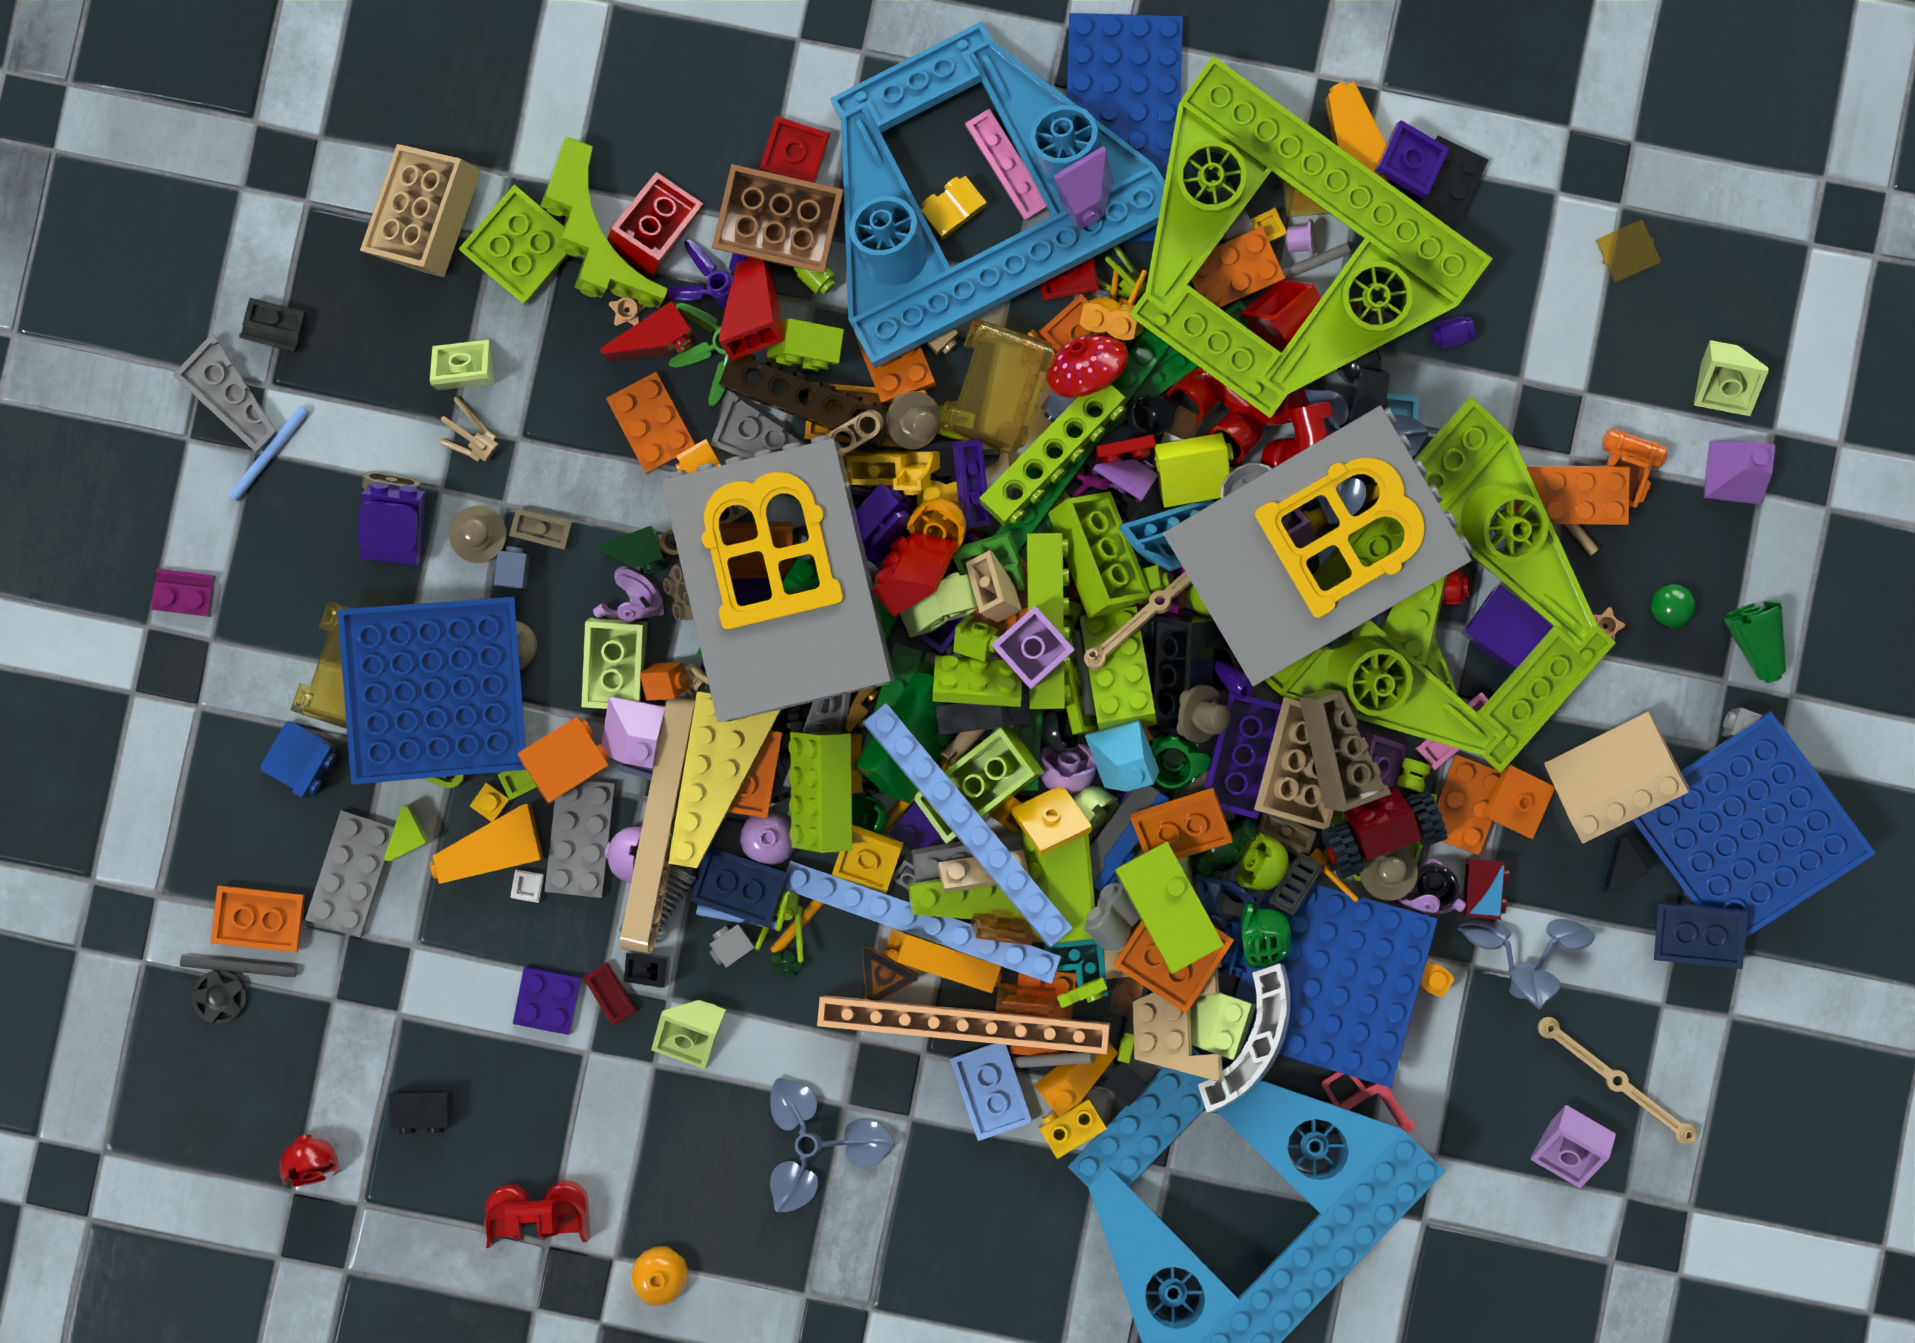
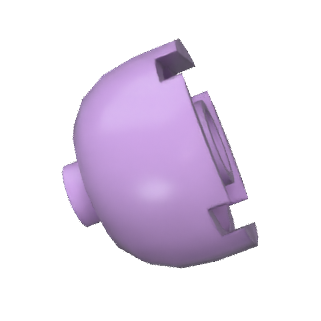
M1078 743L1076 750L1069 752H1054L1047 746H1044L1042 749L1039 765L1044 773L1040 777L1046 787L1049 789L1055 787L1065 788L1070 795H1073L1090 786L1097 769L1090 748Z
M770 810L768 819L755 816L748 818L741 830L740 839L743 851L751 861L771 867L782 864L790 858L796 849L792 848V841L790 839L791 819L778 810Z
M642 827L621 829L611 842L607 844L605 849V857L608 859L612 873L621 881L631 883Z

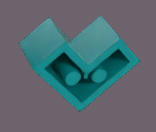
M1094 939L1056 942L1051 947H1048L1043 942L1045 951L1062 956L1057 971L1075 970L1077 987L1101 976L1107 986L1103 948ZM1107 989L1102 991L1104 996H1108Z

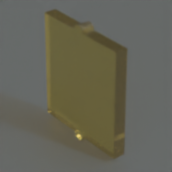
M1643 220L1596 239V243L1604 258L1602 263L1607 265L1615 283L1661 263L1653 245L1655 240L1650 238Z

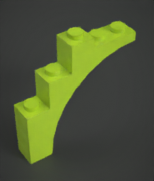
M565 136L540 207L546 208L553 215L567 216L557 247L563 249L568 255L584 257L574 288L579 289L586 296H598L600 298L606 289H609L616 296H628L638 300L645 307L659 308L665 298L667 288L645 278L630 267L612 248L602 233L594 215L588 190V166L593 146Z

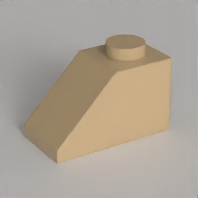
M989 550L966 562L980 614L1000 622L1022 610L1014 583L992 551Z

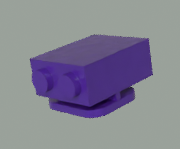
M380 482L368 484L362 493L361 507L358 512L360 559L417 565L423 556L426 491H419L413 486L393 488L388 487L386 483Z
M880 483L856 510L867 561L875 565L882 557L889 555L891 551L890 546L900 536L906 538L910 535L909 529L907 530V524L913 511L916 509L914 506L917 502L910 495H905L900 490H894L893 486L888 488Z
M1496 586L1489 593L1461 634L1501 665L1515 671L1553 626L1501 586Z

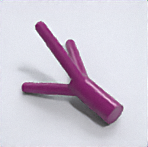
M1086 464L1084 466L1086 475L1078 472L1075 478L1082 480L1083 485L1072 492L1069 497L1075 498L1089 487L1106 490L1109 487V480L1093 476L1090 466Z

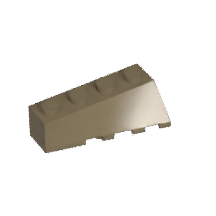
M1321 689L1299 697L1324 808L1344 812L1390 795L1391 792L1388 786L1383 783L1379 775L1381 771L1377 763L1373 762L1367 750L1369 746L1365 738L1361 737L1356 727L1358 723L1343 692Z

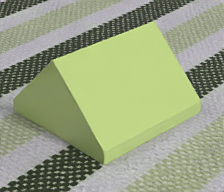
M481 340L433 346L430 371L431 385L437 390L495 384L490 341Z

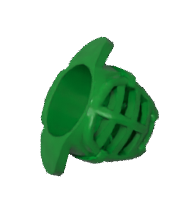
M1162 732L1157 737H1154L1150 746L1159 769L1154 783L1164 788H1184L1193 783L1195 777L1205 772L1210 765L1211 758L1209 754L1198 751L1196 742L1189 741L1182 736Z
M1253 904L1245 905L1241 914V930L1246 965L1252 969H1258L1261 966L1268 968V965L1284 959L1292 950V936L1287 917L1278 910L1256 909L1253 911Z

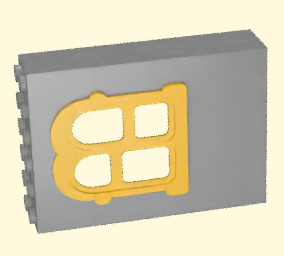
M1381 405L1163 533L1252 686L1259 684L1472 561L1468 555L1473 552L1465 537L1460 536L1458 538L1454 531V528L1458 526L1450 511L1446 510L1443 512L1439 505V502L1443 500L1435 485L1428 486L1423 477L1428 475L1419 459L1413 461L1408 451L1413 448L1405 434L1398 435L1393 427L1398 422L1389 407L1383 410ZM1366 474L1377 482L1379 498L1376 504L1369 510L1356 517L1351 516L1338 495L1336 487L1351 476ZM1319 495L1325 496L1340 521L1339 527L1309 545L1297 548L1281 522L1282 517ZM1381 517H1392L1398 520L1404 530V541L1401 547L1368 567L1363 566L1348 541L1349 535ZM1335 545L1339 548L1350 567L1352 575L1331 589L1323 591L1308 569L1306 561L1327 547Z
M828 435L812 438V444L804 446L800 445L799 442L783 445V451L771 452V449L757 451L754 453V458L743 459L742 456L732 457L725 460L726 465L714 466V463L697 466V472L686 473L685 470L671 472L668 474V479L661 480L717 722L735 721L896 682L876 597L871 592L873 588L840 444L834 438H828ZM788 493L795 496L801 503L809 539L805 543L777 549L773 545L766 509L773 497ZM733 505L747 507L755 518L758 531L757 538L729 546L723 544L719 529L721 514L726 508ZM760 551L764 556L772 597L767 601L739 606L736 602L728 560L735 556ZM811 554L814 557L818 572L819 587L792 595L786 594L781 580L779 563L782 560Z

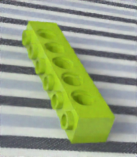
M1111 384L1090 395L1077 397L979 498L981 506L1005 528L1010 523L1015 525L1025 514L1024 509L1031 502L1035 504L1043 497L1046 492L1044 488L1051 481L1056 483L1066 471L1064 468L1069 462H1077L1086 451L1084 447L1091 440L1096 442L1106 430L1104 426L1110 420L1115 422L1126 410L1124 408L1125 397ZM1091 407H1099L1103 413L1099 417H1091L1087 414V411ZM1073 427L1080 428L1083 431L1082 435L1078 438H1071L1067 432ZM1051 448H1059L1063 451V454L1059 458L1053 459L1047 455V452ZM1033 468H1038L1043 472L1042 476L1038 479L1029 478L1027 473ZM1012 489H1019L1023 492V495L1018 500H1011L1007 497V493Z

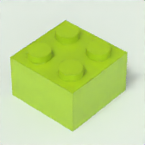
M790 318L781 321L784 341L769 346L767 358L776 359L775 363L778 365L791 367L792 364L803 365V370L819 372V369H828L829 366L839 363L844 329Z

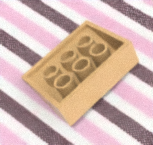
M397 144L360 251L444 278L481 170L460 158Z
M1284 697L1254 810L1325 830L1330 827L1334 810L1324 808L1300 701Z
M1649 711L1544 763L1582 844L1689 793V786Z

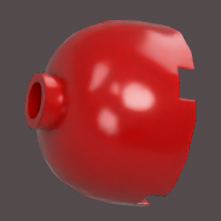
M302 1135L295 1138V1143L285 1149L279 1162L280 1175L285 1186H287L288 1181H292L293 1187L311 1185L326 1180L323 1174L332 1171L334 1176L340 1171L333 1147L322 1139L312 1138L311 1135Z

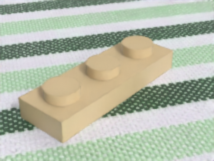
M1009 851L1029 875L1024 851ZM974 857L938 862L937 868L943 893L997 885Z

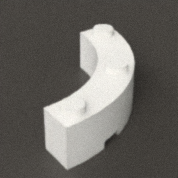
M1277 964L1252 973L1257 994V1014L1254 1028L1241 1054L1230 1066L1222 1071L1223 1082L1209 1079L1198 1084L1207 1113L1227 1107L1242 1098L1263 1079L1276 1060L1285 1040L1290 1016L1289 981L1283 964Z

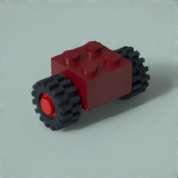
M1392 786L1388 787L1391 792L1390 795L1342 812L1345 823L1343 822L1322 831L1323 843L1326 846V852L1329 855L1334 870H1336L1337 876L1342 880L1364 870L1361 855L1358 851H1361L1368 861L1418 841L1423 847H1427L1446 840L1447 830L1445 829V823L1431 793L1427 790L1404 799L1396 787Z

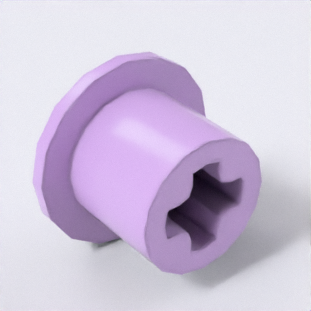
M1312 219L1308 220V225L1287 227L1289 252L1309 251L1311 257L1315 255V229Z

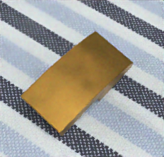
M877 687L858 692L846 722L845 729L849 733L854 729L859 732L865 726L862 722L867 719L866 716L870 712L862 703L866 700L870 704L880 693Z

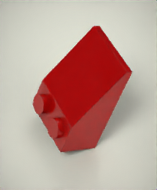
M656 172L611 227L607 240L621 258L652 278L669 257L702 208L703 203Z
M671 301L600 348V351L609 362L671 355L675 352L681 354L693 346L692 341L696 338Z

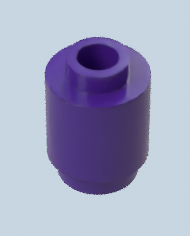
M1457 316L1436 321L1434 328L1430 331L1433 344L1438 345L1441 350L1467 344L1469 340L1475 339V329L1471 317Z

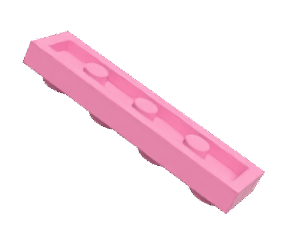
M988 109L966 122L965 127L1023 220L1027 221L1045 210L1047 207L1024 163L991 110Z

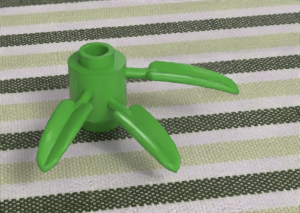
M678 303L676 308L679 313L711 333L715 330L712 345L709 346L707 342L694 346L673 357L668 365L677 368L697 363L711 357V351L714 349L724 354V361L718 364L708 400L709 405L714 406L719 402L725 389L720 387L719 382L729 359L719 342L721 327L717 326V318L705 311L685 303Z

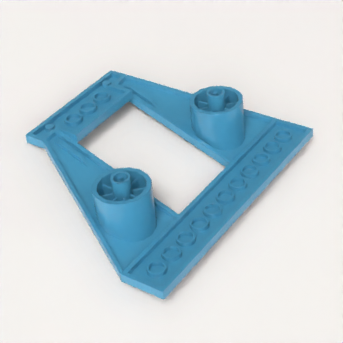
M982 21L830 98L841 120L848 320L874 369L1158 224L1165 180L1155 164L1102 125L1086 109L1076 105L996 44ZM981 82L1051 217L950 268L881 132ZM1087 138V139L1090 140V141H1089V142H1084V141H1081V140ZM1104 146L1113 176V185L1105 213L1093 225L1079 230L1061 205L1053 175ZM1056 154L1057 157L1054 158V157H1051V155ZM906 229H910L908 234L901 233ZM874 245L877 246L876 250L870 249Z
M1192 1047V1056L1200 1055V1054ZM1162 1067L1147 1082L1148 1086L1129 1107L1125 1105L1107 1123V1129L1096 1135L1067 1165L1089 1188L1142 1343H1281L1446 1172L1402 1128L1261 1080L1242 1098L1227 1107L1217 1110V1112L1320 1214L1237 1298L1129 1187L1205 1108L1198 1084L1209 1079ZM1315 1119L1327 1121L1331 1124L1320 1133L1316 1131ZM1311 1120V1130L1303 1133L1297 1127L1303 1122ZM1334 1127L1339 1133L1340 1143H1328L1326 1138ZM1294 1129L1301 1134L1299 1143H1289V1138ZM1317 1141L1318 1146L1316 1149L1309 1148L1311 1142ZM1329 1147H1340L1338 1156L1332 1162L1326 1156ZM1288 1148H1300L1302 1154L1292 1163ZM1305 1157L1312 1160V1172L1297 1168ZM1324 1157L1331 1164L1324 1170L1316 1171V1160ZM1174 1267L1185 1269L1188 1272L1181 1279H1178L1174 1276ZM1170 1268V1275L1165 1276L1163 1279L1157 1274L1162 1269ZM1193 1274L1199 1281L1200 1289H1187L1184 1283ZM1152 1276L1160 1282L1159 1289H1146ZM1171 1288H1176L1178 1291L1174 1295L1172 1293L1168 1294ZM1159 1294L1160 1301L1151 1310L1146 1303L1145 1295ZM1187 1294H1199L1198 1301L1193 1308L1185 1302ZM1165 1304L1171 1307V1318L1160 1316L1156 1312ZM1183 1304L1189 1310L1183 1316L1175 1317V1307Z

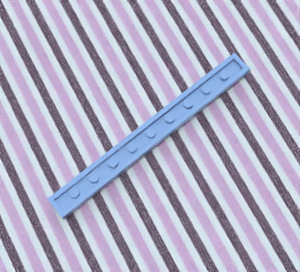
M887 703L883 704L862 722L1048 947L1053 946L1072 929L1071 925Z
M793 861L789 863L786 871L789 873L784 888L785 890L1053 984L1062 956L954 918L913 915L909 902Z

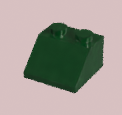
M652 526L596 545L598 551L605 556L640 572L647 573V575L662 571L664 569L663 565L669 563L665 552L660 546L658 532Z

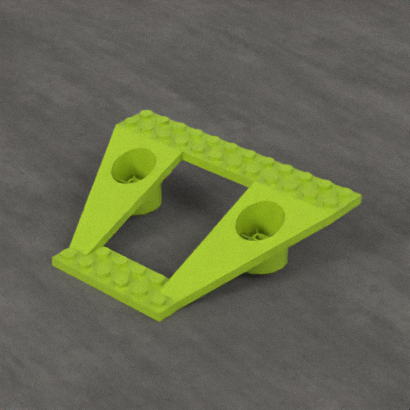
M1212 56L1178 105L1146 292L1129 316L1271 418L1289 393L1457 307L1493 258L1219 59ZM1207 152L1208 163L1202 167L1192 160L1197 155ZM1210 152L1220 153L1224 155V158L1219 164L1211 163ZM1227 158L1236 165L1237 171L1225 172L1222 165ZM1188 163L1199 170L1198 177L1183 180V173ZM1214 172L1217 175V181L1212 180L1208 182L1207 174ZM1271 172L1364 238L1282 353L1188 286L1193 276ZM1239 174V187L1235 192L1225 184L1226 176ZM1198 181L1201 190L1193 198L1187 192L1184 183ZM1222 187L1233 194L1227 201L1217 203L1216 191ZM1204 190L1213 192L1214 204H1204L1197 200ZM1371 270L1373 283L1367 287L1355 279L1359 274ZM1375 271H1382L1390 275V277L1384 284L1376 281ZM1392 278L1399 284L1401 291L1390 293L1387 285ZM1352 282L1364 289L1361 298L1349 299V289ZM1376 291L1382 296L1381 301L1377 303L1372 301V293ZM1402 294V307L1399 311L1390 304L1391 296ZM1363 301L1366 309L1359 318L1352 311L1350 303ZM1388 307L1398 315L1391 322L1383 325L1381 310ZM1369 310L1377 311L1379 325L1368 324L1362 321V319Z
M1469 397L1413 461L1416 459L1421 461L1428 475L1423 477L1428 486L1435 485L1443 499L1439 502V505L1443 512L1448 510L1454 517L1458 525L1454 528V531L1458 538L1460 536L1466 538L1473 550L1470 555L1550 623L1553 628L1478 712L1474 711L1371 620L1354 628L1352 638L1344 647L1332 650H1322L1319 648L1265 679L1264 682L1280 696L1300 701L1299 697L1321 689L1342 691L1356 719L1479 754L1494 769L1501 773L1616 642L1597 625L1513 436L1474 398ZM1514 500H1517L1521 505L1517 512H1514ZM1506 503V510L1499 512L1497 509ZM1495 514L1494 524H1490L1491 518ZM1381 517L1351 533L1348 541L1361 564L1368 567L1401 547L1404 541V530L1398 520L1392 517ZM1489 530H1494L1496 533L1492 540H1490ZM1503 539H1506V547L1496 549L1497 545ZM1337 547L1312 576L1320 589L1327 591L1351 577L1352 571ZM1378 654H1384L1387 657L1381 666L1378 665ZM1370 657V664L1363 666L1361 663ZM1359 667L1361 669L1359 676L1354 678V674ZM1391 667V674H1387L1386 671ZM1353 684H1359V685L1361 686V688H1360V690L1354 695V691H1353V686H1352V685H1353ZM1368 692H1371L1370 700H1362Z

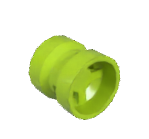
M1404 758L1401 765L1403 772L1397 778L1396 786L1418 793L1424 792L1426 786L1424 779L1425 776L1429 775L1432 766L1413 759Z

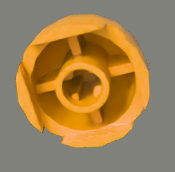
M934 498L926 500L916 507L907 524V530L909 529L910 535L917 532L955 540L958 543L956 552L959 550L966 535V519L961 509L955 503L947 499Z
M653 1247L645 1250L635 1260L631 1269V1285L634 1293L641 1301L652 1306H664L675 1302L683 1294L688 1283L689 1270L685 1259L668 1247Z

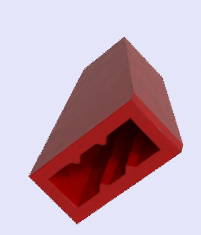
M751 257L736 263L733 275L734 283L731 284L719 335V342L731 361L784 341L774 273L765 260Z

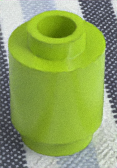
M827 265L824 274L794 267V270L798 273L797 277L816 295L821 293L826 295L836 285L834 281L836 274Z

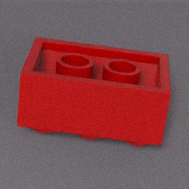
M917 532L912 533L906 538L900 536L891 544V551L882 563L884 565L875 576L876 582L871 592L893 617L937 591L958 543L952 539Z

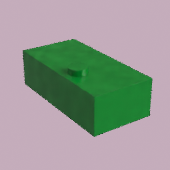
M916 671L895 702L892 711L931 758L937 762L940 758L939 754L946 749L955 733L938 735L934 706L954 703L933 701L934 676ZM873 736L855 763V766L888 797L910 804L918 789Z

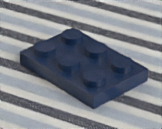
M709 847L703 858L689 901L771 928L789 873Z
M1659 902L1654 960L1743 969L1748 910Z

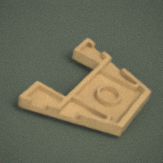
M1217 968L1198 997L1219 995ZM1154 992L1133 1001L1134 1055L1136 1060L1212 1081L1223 1082L1222 1055L1192 1056L1190 1009L1186 1014Z

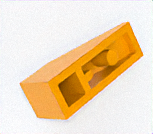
M1110 1042L1107 1054L1094 1053V1063L1056 1066L1034 1084V1087L1059 1118L1085 1097L1116 1057L1118 1052Z

